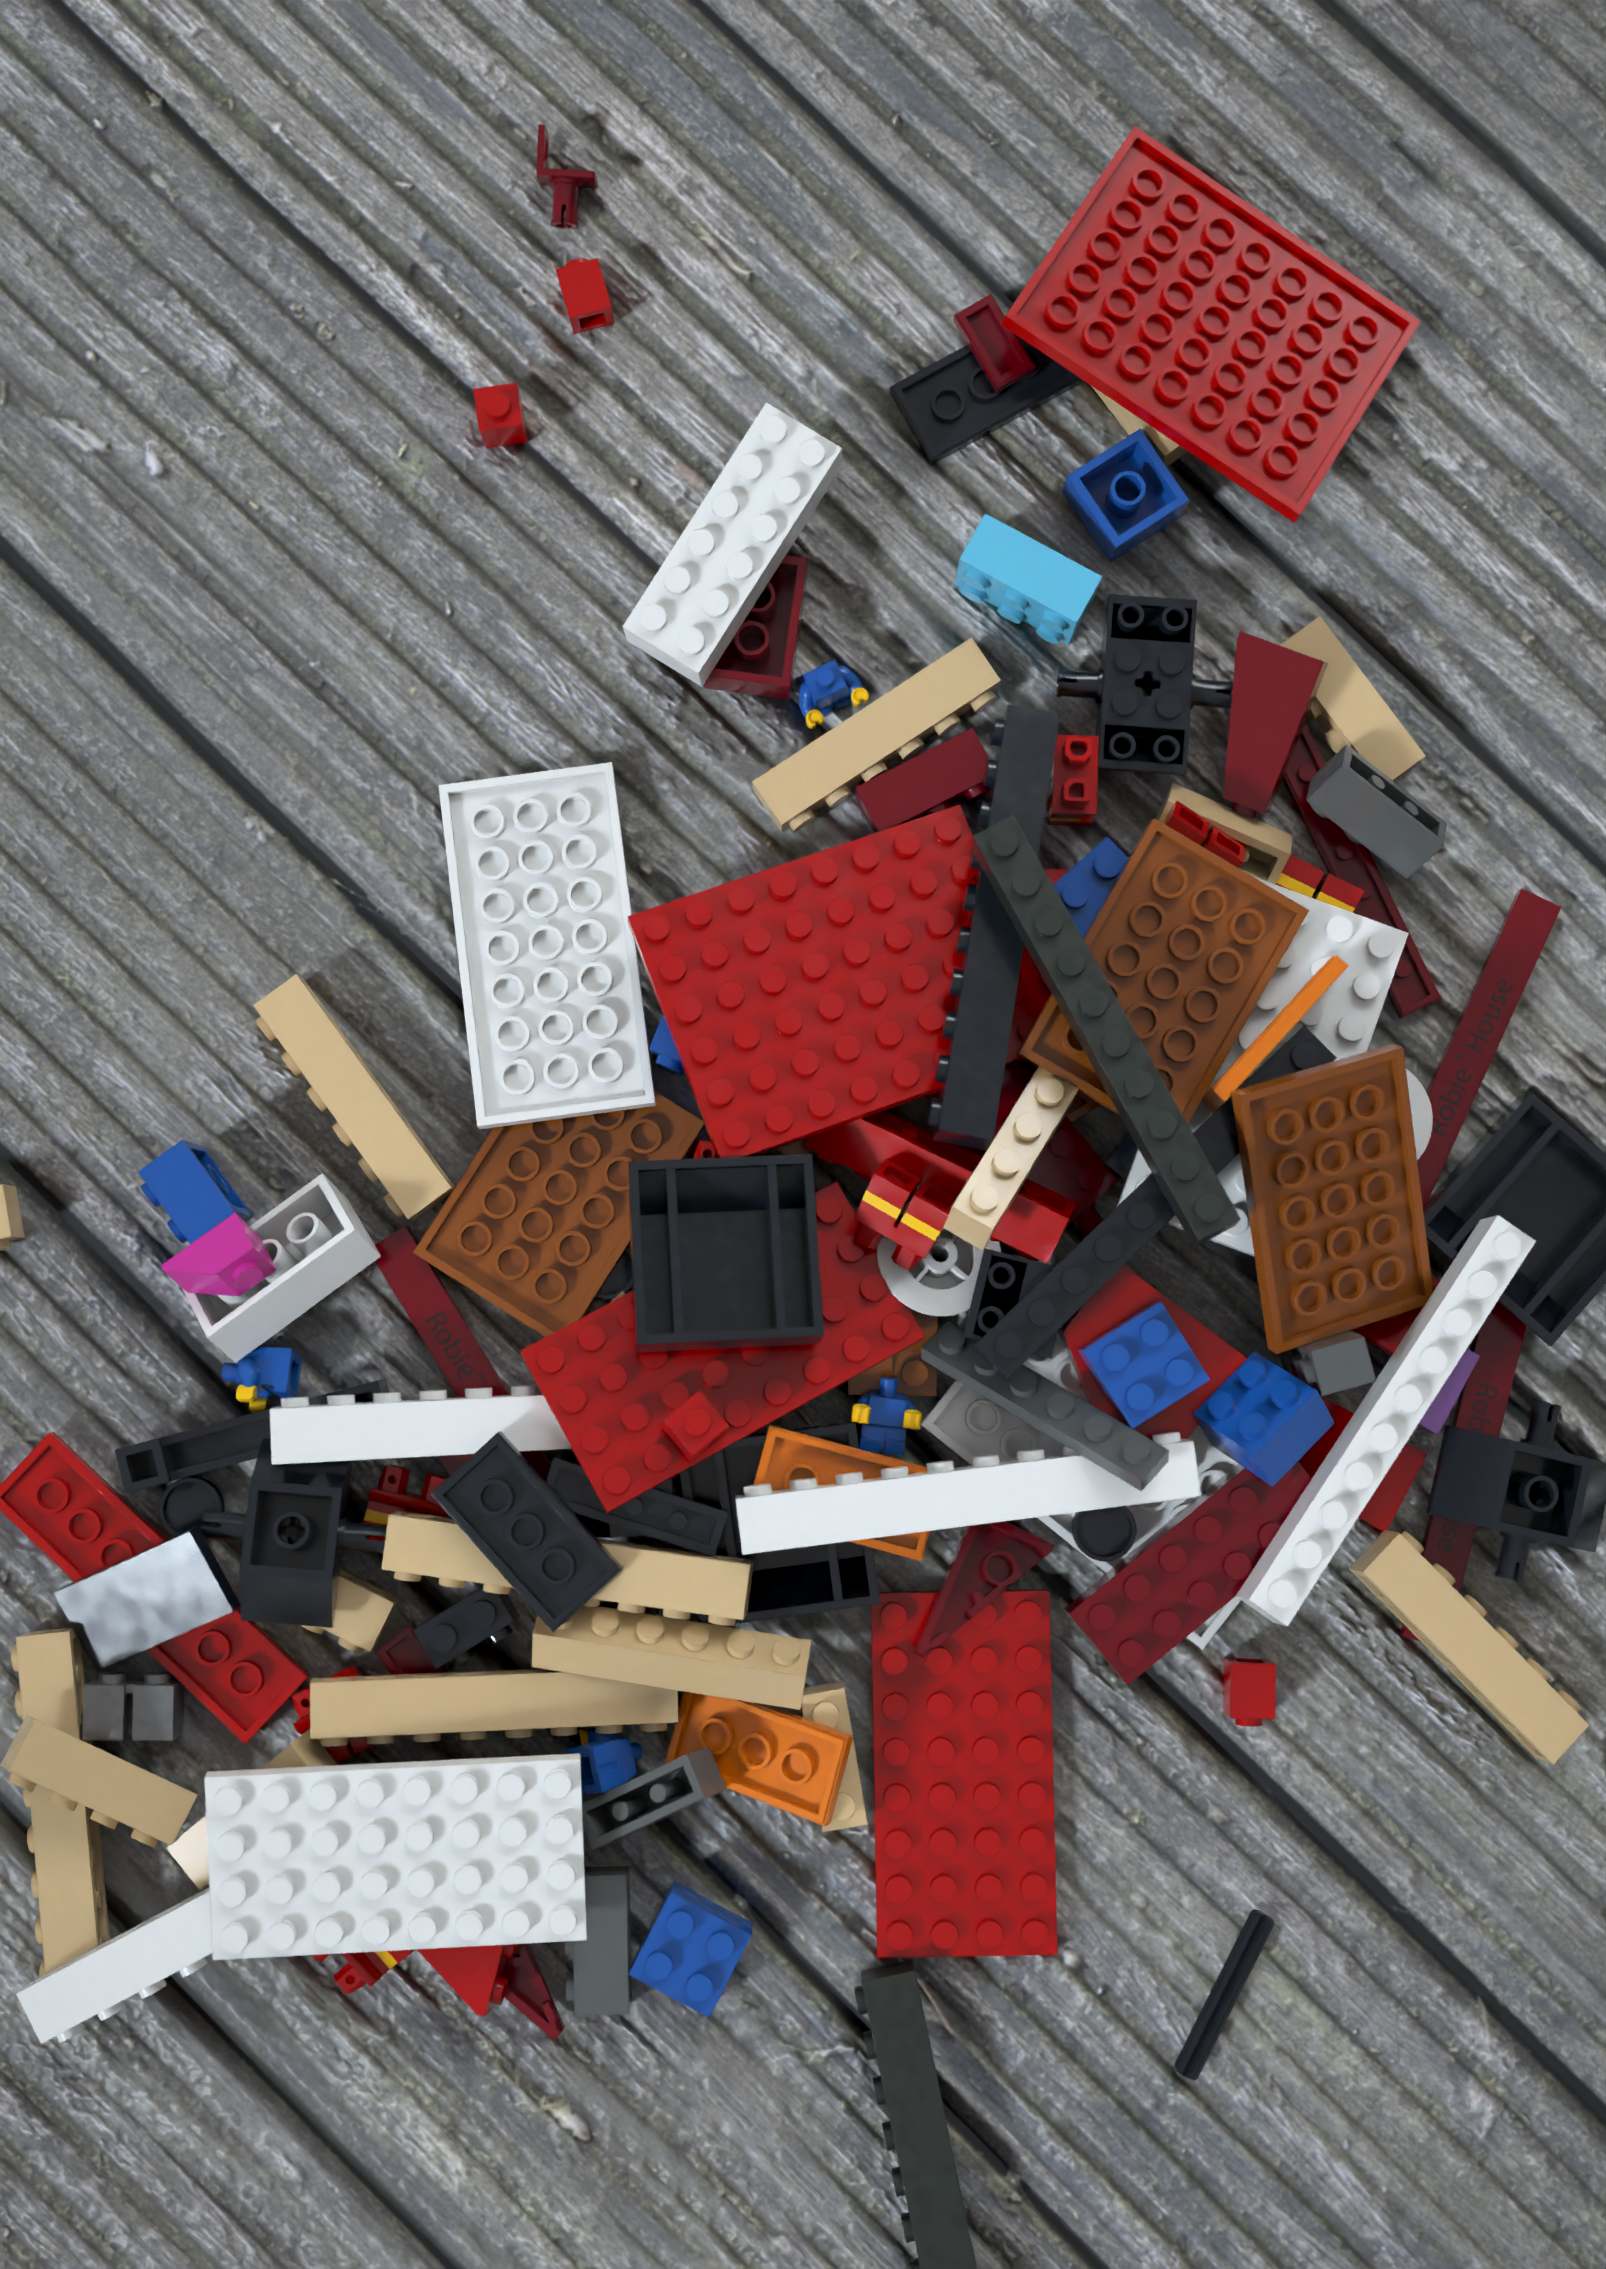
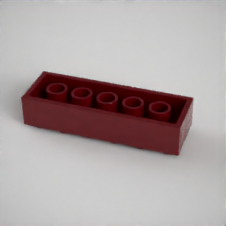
M1297 1461L1272 1487L1240 1464L1236 1465L1064 1609L1117 1675L1129 1685L1237 1595L1310 1483L1311 1476Z

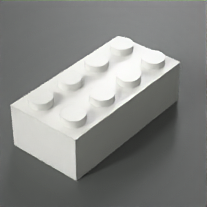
M323 1173L250 1226L259 1235L277 1269L241 1296L188 1293L183 1289L207 1338L235 1363L381 1257L349 1200Z

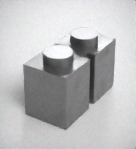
M102 1672L98 1674V1679L84 1685L82 1740H124L125 1735H132V1740L173 1741L183 1734L184 1685L178 1680H171L170 1672L144 1673L143 1681L126 1679V1672Z

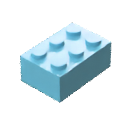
M984 514L959 559L955 585L960 587L959 591L968 599L977 603H982L985 600L998 607V613L1005 619L1017 624L1024 621L1037 628L1036 633L1042 639L1053 644H1059L1061 641L1069 645L1094 600L1102 576L997 519Z

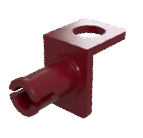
M539 124L536 175L541 186L553 187L551 226L564 229V211L566 210L565 223L568 224L567 228L576 229L579 224V190L583 188H598L596 173L583 170L548 169L549 133L546 125Z

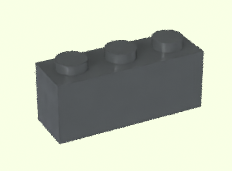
M1347 744L1311 778L1306 801L1310 803L1312 809L1319 816L1329 818L1341 827L1351 841L1356 844H1363L1372 851L1387 869L1396 870L1406 879L1444 846L1447 823Z
M1351 1331L1280 1353L1283 1369L1317 1390L1322 1396L1376 1381L1365 1337Z
M710 1747L685 1754L582 1803L583 1830L591 1850L614 1843L727 1790Z
M629 1866L585 1867L587 1940L565 1941L566 1955H573L574 1973L566 1974V2000L574 2001V2016L629 2014L632 2005V1976L628 1975L631 1967Z

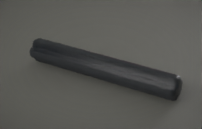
M1253 1909L1250 1912L1175 2062L1176 2071L1188 2079H1198L1274 1927V1920L1262 1911Z

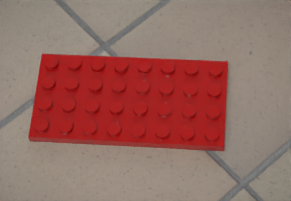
M838 1182L815 1193L824 1336L819 1344L636 1353L633 1291L520 1351L525 1364L607 1514L925 1338L909 1307L901 1303L887 1288V1283L881 1276L878 1267L876 1249L867 1248L854 1240L859 1221L854 1219L855 1212ZM700 1390L727 1422L729 1428L724 1435L690 1462L661 1425L664 1418Z
M1004 1590L997 1598L923 1658L914 1654L913 1651L939 1591L879 1592L880 1604L871 1605L877 1958L1058 1955L1049 1590Z

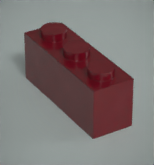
M971 728L855 787V798L872 831L876 833L951 808L952 804L964 798H967L970 803L987 795L990 792V787L983 786V780L989 758L974 729Z

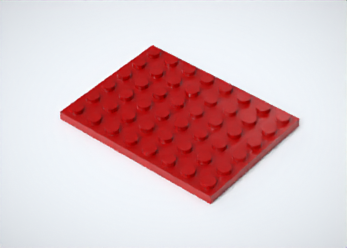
M1134 126L1005 315L1001 325L1292 522H1295L1302 514L1421 321Z
M960 805L628 916V925L718 1158L757 1156L941 1091L942 1083L934 1081L939 1055H947L949 1039L942 1038V1028L946 1012H954L956 996L949 995V986L953 969H961L963 957L962 953H956V943L960 926L968 927L970 911L963 910V901L967 884H975L977 872L976 869L969 868L973 835ZM1023 955L1005 1067L1025 1061V1059L1016 1054L1044 1007Z

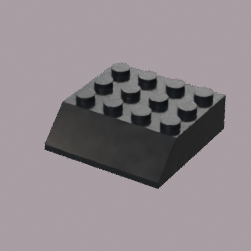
M1532 1092L1518 1096L1429 1198L1423 1208L1426 1237L1430 1243L1452 1262L1480 1219L1499 1215L1536 1241L1500 1296L1498 1302L1548 1346H1552L1606 1284V1156Z
M812 1154L629 1161V1219L636 1353L820 1343L824 1336Z
M850 1421L791 1430L859 1449L855 1422ZM767 1433L749 1435L680 1473L683 1498L728 1511L715 1555L754 1560L748 1612L743 1620L736 1619L735 1624L880 1604L874 1553L871 1547L846 1541L742 1555L735 1496L744 1495V1486L754 1484ZM698 1614L699 1622L712 1624L708 1622V1615Z

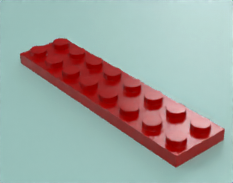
M49 1432L0 1484V1511L73 1581L167 1540L164 1535L55 1432ZM239 1607L234 1612L146 1649L245 1744L258 1733L310 1676L301 1665L254 1621L241 1620V1609Z

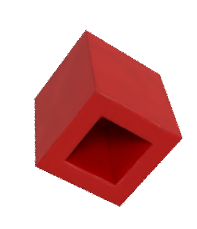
M586 258L574 259L567 262L563 268L556 269L573 334L615 323L598 258L592 260Z
M517 383L473 389L479 432L486 449L528 442L523 403Z
M699 1390L664 1418L661 1427L691 1462L724 1435L729 1425Z
M1224 1657L1223 1712L1229 1718H1235V1724L1240 1726H1262V1719H1275L1276 1664L1269 1659Z

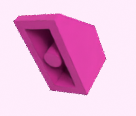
M233 1213L161 1265L163 1271L188 1293L241 1296L277 1270L259 1235L236 1213Z

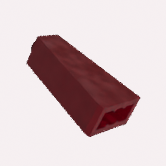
M1242 631L1239 633L1236 646L1223 798L1233 802L1231 806L1233 811L1255 818L1257 812L1263 814L1270 812L1328 663Z

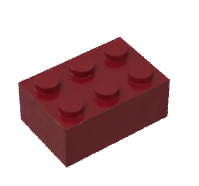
M789 555L784 557L704 683V688L790 700L808 575L807 558Z

